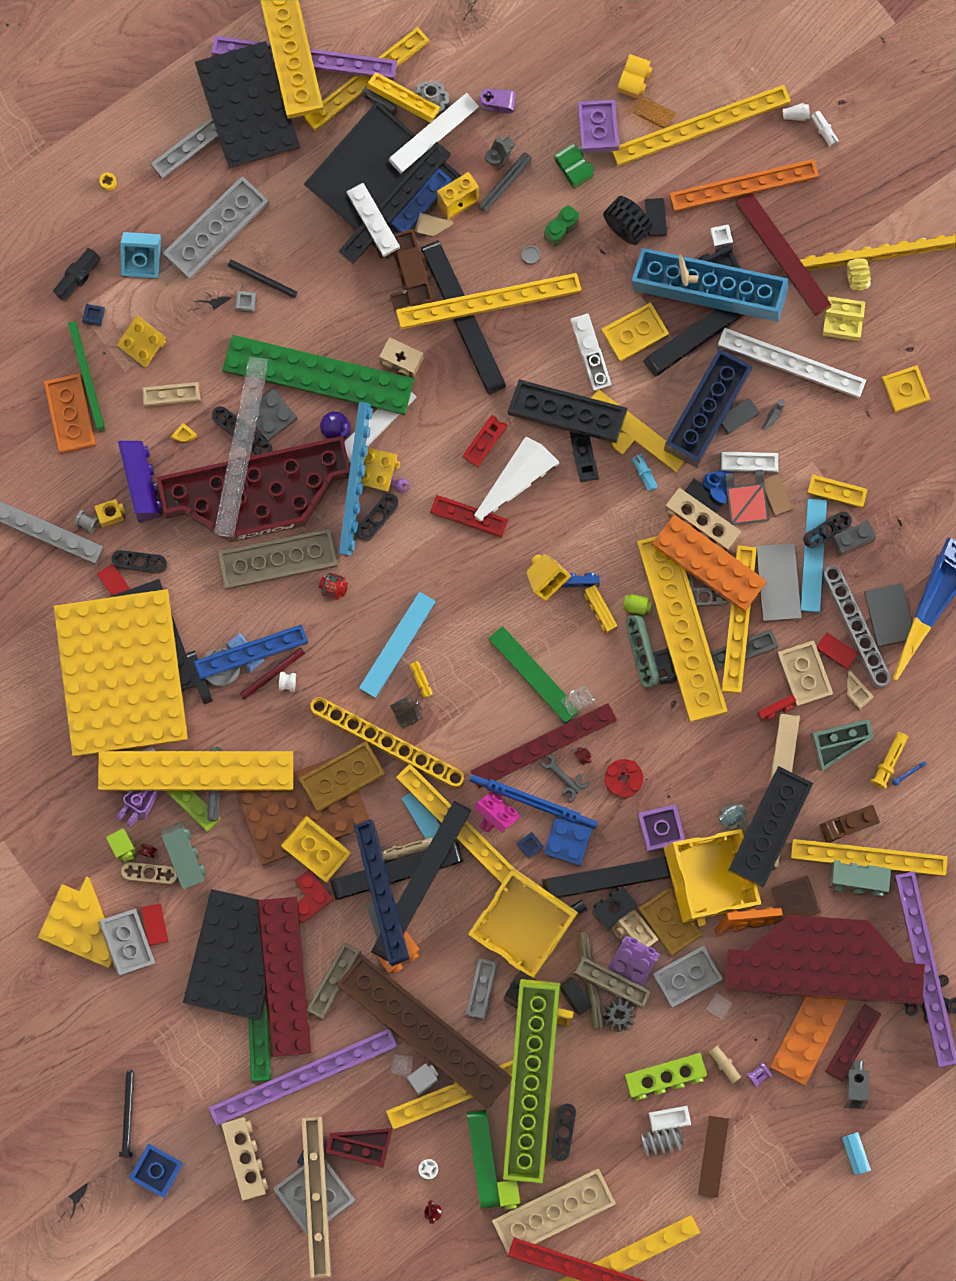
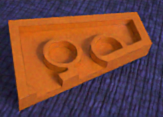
M767 907L763 910L752 908L742 912L737 910L729 911L715 928L716 936L723 935L724 931L731 929L734 932H739L749 925L752 928L775 924L783 916L781 908Z

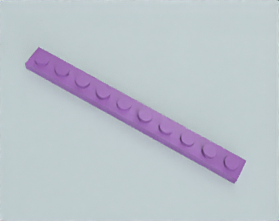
M214 36L211 54L216 56L260 42ZM267 43L273 64H275L271 44ZM310 49L315 70L371 78L377 72L394 81L397 60Z
M915 871L895 875L914 963L925 964L923 1004L938 1068L956 1064L955 1046Z
M389 1028L211 1106L209 1110L216 1126H219L222 1123H226L396 1048L397 1044Z

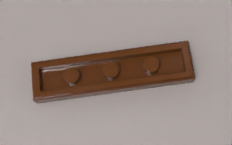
M709 1116L698 1195L718 1198L728 1118Z

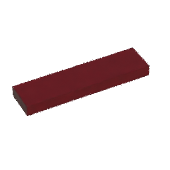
M866 1004L863 1005L825 1070L826 1073L841 1082L844 1080L852 1066V1061L858 1056L882 1015L881 1013Z

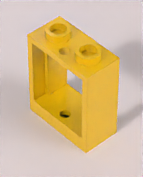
M469 172L437 191V206L447 220L479 201V186Z

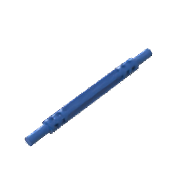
M471 774L469 782L483 786L488 791L566 819L567 821L576 824L581 823L594 829L597 828V821L581 816L579 812L514 789L492 779L489 781Z

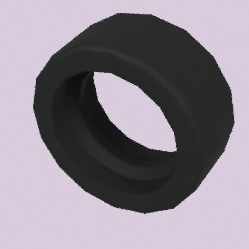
M569 977L560 984V990L578 1015L592 1008L586 994L573 977Z

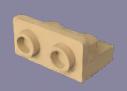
M635 909L612 926L614 934L621 941L627 935L650 947L659 940Z

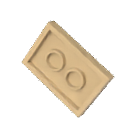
M814 640L777 653L790 691L796 699V707L833 695Z

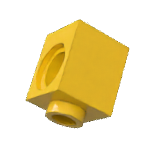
M116 499L94 506L102 528L124 521L122 515L125 514L122 503L118 504ZM114 509L116 513L114 516L109 517L106 515L107 511Z

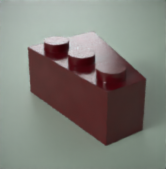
M393 1128L330 1133L325 1153L384 1168Z

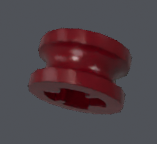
M141 843L142 849L138 853L154 859V852H157L158 849Z

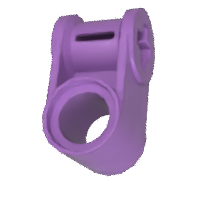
M485 89L480 94L479 105L486 111L513 113L516 93L510 90Z

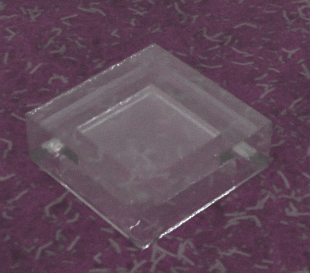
M716 993L706 1010L723 1020L733 1003Z

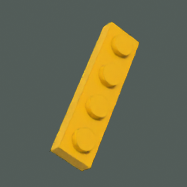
M375 72L366 86L367 89L430 123L437 116L441 108Z

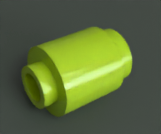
M631 594V596L626 595L623 610H627V613L645 616L646 613H650L652 602H649V597Z

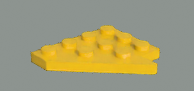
M86 876L80 891L63 884L61 885L38 938L110 969L112 960L98 921L105 919L89 877Z

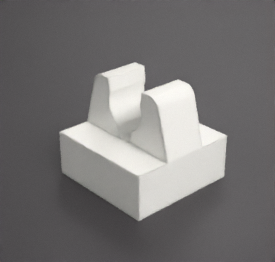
M729 224L710 228L714 248L733 244Z

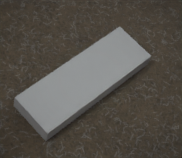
M478 958L465 1016L485 1020L498 962Z

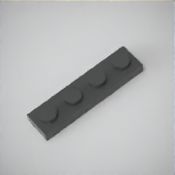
M772 629L747 638L745 660L779 647ZM727 646L710 652L715 671L725 667Z

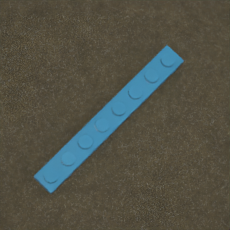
M359 402L339 549V554L350 556L355 549V540L353 539L354 533L358 529L356 516L360 512V502L358 501L359 495L363 491L361 479L365 474V465L363 463L364 457L368 453L366 441L370 436L369 419L373 415L371 405L365 402Z

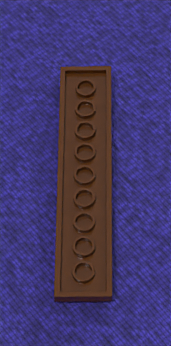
M361 955L337 983L344 992L487 1109L490 1108L511 1082V1075L365 956Z

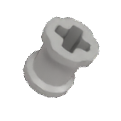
M81 510L75 518L74 525L87 529L88 533L91 534L95 530L99 519L97 517L92 518L85 514V511Z

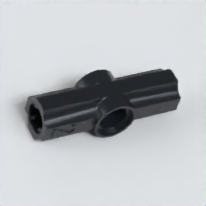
M87 248L77 262L72 263L67 268L63 279L54 288L53 293L66 302L78 286L84 285L89 278V273L101 260V257L92 249Z

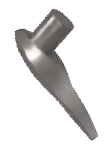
M779 399L777 404L770 410L766 422L761 428L763 431L772 426L782 414L785 405L783 399Z

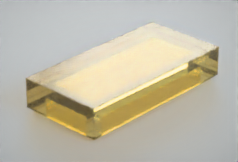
M642 96L634 110L635 115L663 129L669 127L675 116L674 111Z

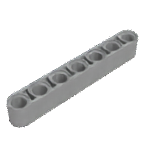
M833 565L829 566L823 574L824 584L854 648L858 652V656L871 684L876 689H883L890 681L888 669L840 568ZM834 572L837 575V579H829L827 573ZM842 589L845 592V596H837L835 590ZM849 606L853 609V613L846 614L843 608ZM857 623L861 626V630L854 631L851 625ZM860 641H867L869 648H862ZM869 658H874V659H876V660H877V665H876V666H871V665H869L868 659H869ZM876 676H884L885 683L877 682Z

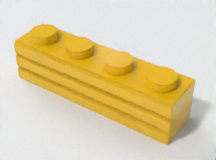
M593 585L585 589L583 596L586 601H589L590 609L596 613L595 618L602 624L600 626L603 632L609 633L617 629L618 626L597 587Z

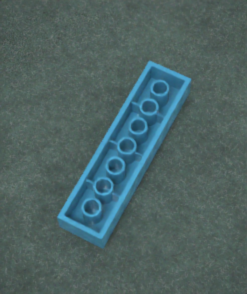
M646 248L641 249L632 278L633 291L776 322L780 321L789 290L787 278L682 256L689 275L698 276V283H688L685 286L681 279L679 255Z

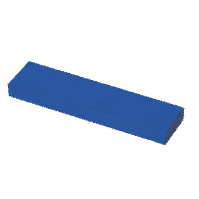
M438 169L390 225L399 233L409 230L418 220L420 213H424L435 201L437 191L448 185L452 179Z

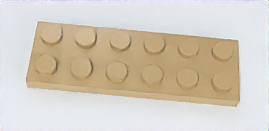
M598 1168L492 1220L508 1254L514 1237L536 1244L616 1205Z

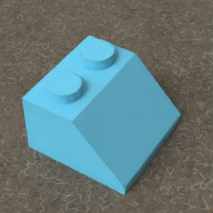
M123 232L120 242L121 276L159 278L161 234Z

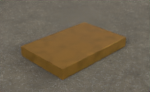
M668 887L638 908L671 957L703 936V933L694 921L683 923L676 894L671 887Z

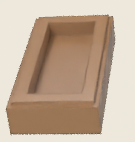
M779 474L764 479L766 497L774 517L793 510Z

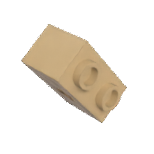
M389 337L379 358L382 363L381 365L385 368H394L399 371V374L414 378L424 356L422 352ZM401 356H403L404 360L398 362L397 358L400 359Z

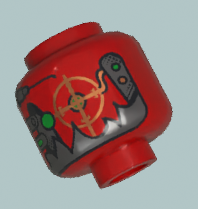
M328 573L325 578L322 577L319 583L322 595L334 600L344 597L348 587L345 577L333 573Z

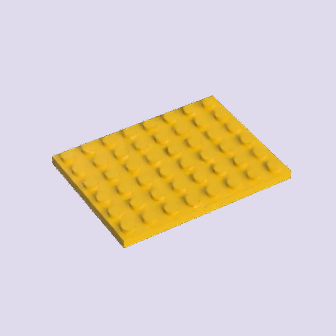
M168 589L55 605L54 614L72 756L78 757L98 754L99 751H119L187 741L188 734Z

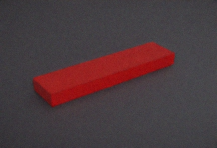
M436 495L430 514L502 538L508 519L492 513L487 514L483 517V521L480 522L474 516L478 510L477 508Z

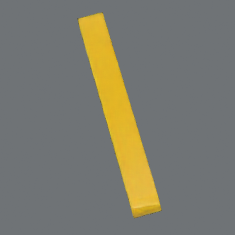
M317 697L312 700L310 704L311 711L317 718L363 742L367 741L370 746L407 765L411 764L416 770L450 788L458 789L463 785L464 775L459 769L324 698ZM318 703H322L325 706L321 712L314 710L315 705ZM335 712H339L342 715L338 721L331 719V715ZM351 721H356L359 724L354 730L348 728V724ZM368 730H373L376 733L371 739L365 737V733ZM385 739H390L393 742L388 748L382 745ZM407 748L410 753L403 757L399 754V750ZM424 757L427 762L420 766L416 763V759ZM441 766L444 771L442 774L437 775L433 772V768ZM458 775L461 780L459 783L454 784L450 781V777Z

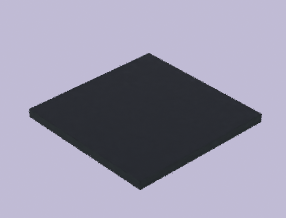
M376 101L309 177L304 186L357 231L363 224V221L348 197L347 191L364 183L378 208L424 155L401 174L388 161L392 155L416 135ZM446 162L439 168L452 181L461 177ZM437 198L428 207L424 214L428 215V213L435 207V205L437 204ZM417 221L410 229L416 228ZM390 224L388 225L393 235L399 233Z

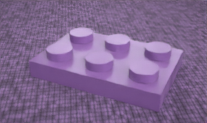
M615 100L578 102L582 153L619 151Z

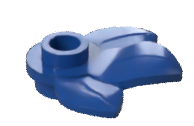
M719 470L716 473H707L703 478L704 486L710 490L714 500L725 504L727 490L724 475L730 472Z

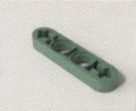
M640 615L629 616L626 619V629L641 683L644 687H655L659 684L660 677L644 619ZM639 637L642 639L641 647L638 644ZM644 655L647 657L646 665L643 663Z

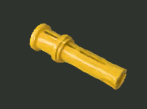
M897 732L883 763L878 765V771L874 779L872 778L870 781L874 786L884 790L887 788L886 784L890 776L894 774L893 767L909 738L906 734Z

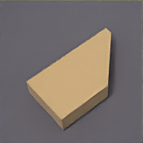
M420 213L415 231L435 236L452 226L453 221Z
M849 671L847 674L846 696L858 710H861L874 696Z

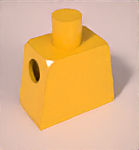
M547 554L542 556L535 555L532 558L533 565L527 570L533 592L545 601L571 577L570 573Z

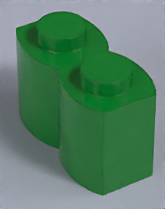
M571 144L555 154L554 160L572 188L575 189L593 178L594 168L589 161L586 162L583 159L584 153H582V149Z
M570 205L564 207L559 212L557 218L547 224L544 231V239L553 247L558 246L565 239L566 234L573 231L578 225L579 213Z

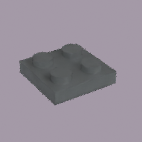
M275 389L244 411L245 415L268 442L298 419Z

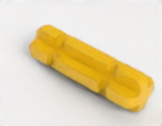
M418 661L411 663L410 669L412 673L414 672L413 676L419 689H421L422 696L424 698L433 695V692L428 687L429 683L423 670H421L420 663Z

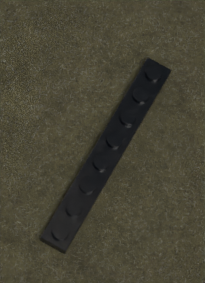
M438 142L429 149L378 206L387 225L395 219L451 156V153ZM364 223L339 250V254L351 264H354L374 242Z

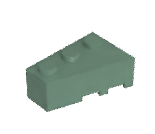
M869 719L810 733L819 771H823L874 738Z
M181 821L161 829V836L182 889L204 882L206 871L203 864L199 865L197 857L200 856L196 846L192 847L190 840L192 836L189 828L185 829Z
M834 860L830 868L829 888H833L834 892L853 890V894L864 895V892H871L872 896L884 897V894L889 892L891 869L870 865L860 866L857 863L843 864L839 860Z

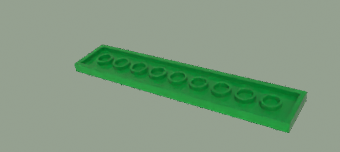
M236 335L231 337L222 371L355 404L365 402L370 404L371 408L401 415L406 414L415 381L411 377Z

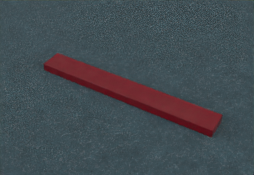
M750 194L736 201V206L814 316L830 309L832 304L755 196Z

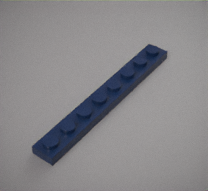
M372 819L355 825L354 829L389 965L395 966L410 960L375 823Z

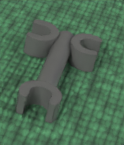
M549 754L548 758L551 760V764L546 765L542 761L541 766L544 769H550L569 787L562 791V795H565L567 792L572 793V797L569 799L571 803L575 800L576 794L581 789L588 787L589 782L587 781L584 785L579 784L578 781L582 777L581 774L576 776L574 782L555 764L554 757Z

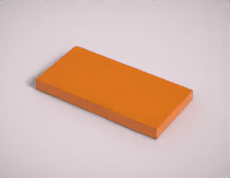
M81 373L43 381L59 454L95 447L96 442Z

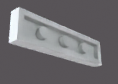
M364 183L347 191L348 197L382 256L385 257L400 249L398 242Z

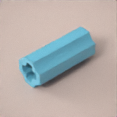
M859 1133L842 1137L854 1176L870 1171L871 1169Z

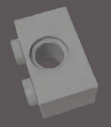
M424 1064L409 1075L407 1080L418 1096H420L438 1082V1073L432 1065L428 1067L427 1064Z

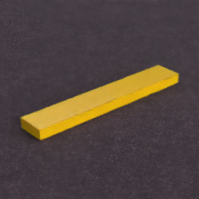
M599 389L592 396V399L619 405ZM627 411L621 432L629 435L639 446L673 472L677 473L685 461L664 451L666 440Z

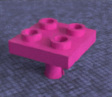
M493 792L488 793L473 807L485 817L479 824L481 829L486 826L483 830L485 832H490L491 828L495 826L503 833L521 817L514 807L509 806L499 794Z

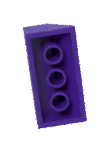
M118 441L131 500L138 522L161 517L160 511H163L161 500L156 499L155 493H159L157 483L152 482L151 475H154L152 464H148L147 457H150L148 446H144L142 441Z

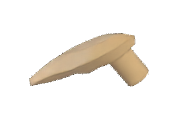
M680 254L679 266L683 284L687 286L688 283H698V276L689 275L685 261Z

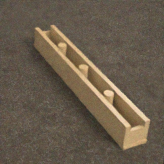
M780 714L770 781L778 766L792 772L800 720L799 715ZM779 857L773 867L774 870L778 868Z
M302 1118L310 1277L326 1278L331 1277L323 1118Z

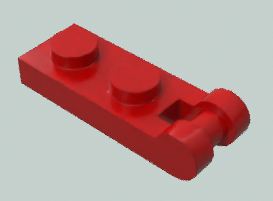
M491 415L462 458L478 468L500 436L505 432L508 425L504 422H499L497 417ZM492 426L497 429L495 433L490 430Z

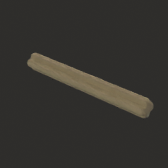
M586 932L579 933L577 938L580 956L593 961L589 934ZM585 981L587 996L592 1005L590 1014L593 1028H603L604 1021L598 987Z

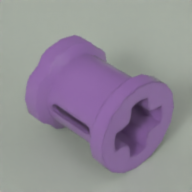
M761 1062L758 1068L751 1073L748 1072L746 1076L757 1088L759 1083L767 1077L770 1078L772 1074Z

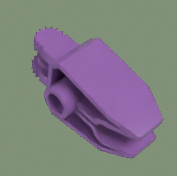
M129 791L123 797L124 807L116 819L121 821L128 812L131 813L132 816L126 824L129 828L138 819H146L157 799L159 791Z

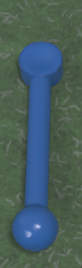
M923 761L898 779L894 778L892 784L894 786L899 785L900 781L924 767L927 763Z

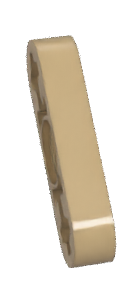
M129 862L124 864L121 869L122 876L128 881L172 885L178 879L175 869L171 866ZM130 867H132L134 871H139V867H142L140 873L141 878H138L139 874L133 873L131 877H128V874L125 873V871L129 870ZM148 868L155 870V876L152 879H147L144 876V872ZM158 869H162V874H167L170 870L174 877L167 881L166 877L160 876L161 880H157L159 877Z

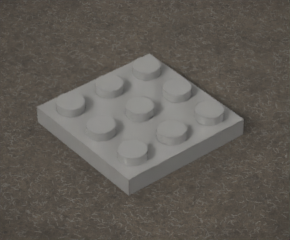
M325 1159L329 1222L356 1200ZM303 1165L276 1185L273 1190L308 1236L305 1170Z

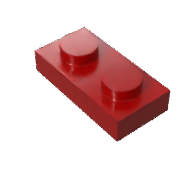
M792 694L760 710L757 714L760 721L764 719L770 721L777 717L776 713L790 711L794 708L793 705L796 703V699Z

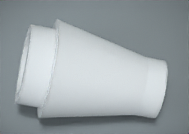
M801 103L783 109L784 120L806 121V119H810L809 104Z

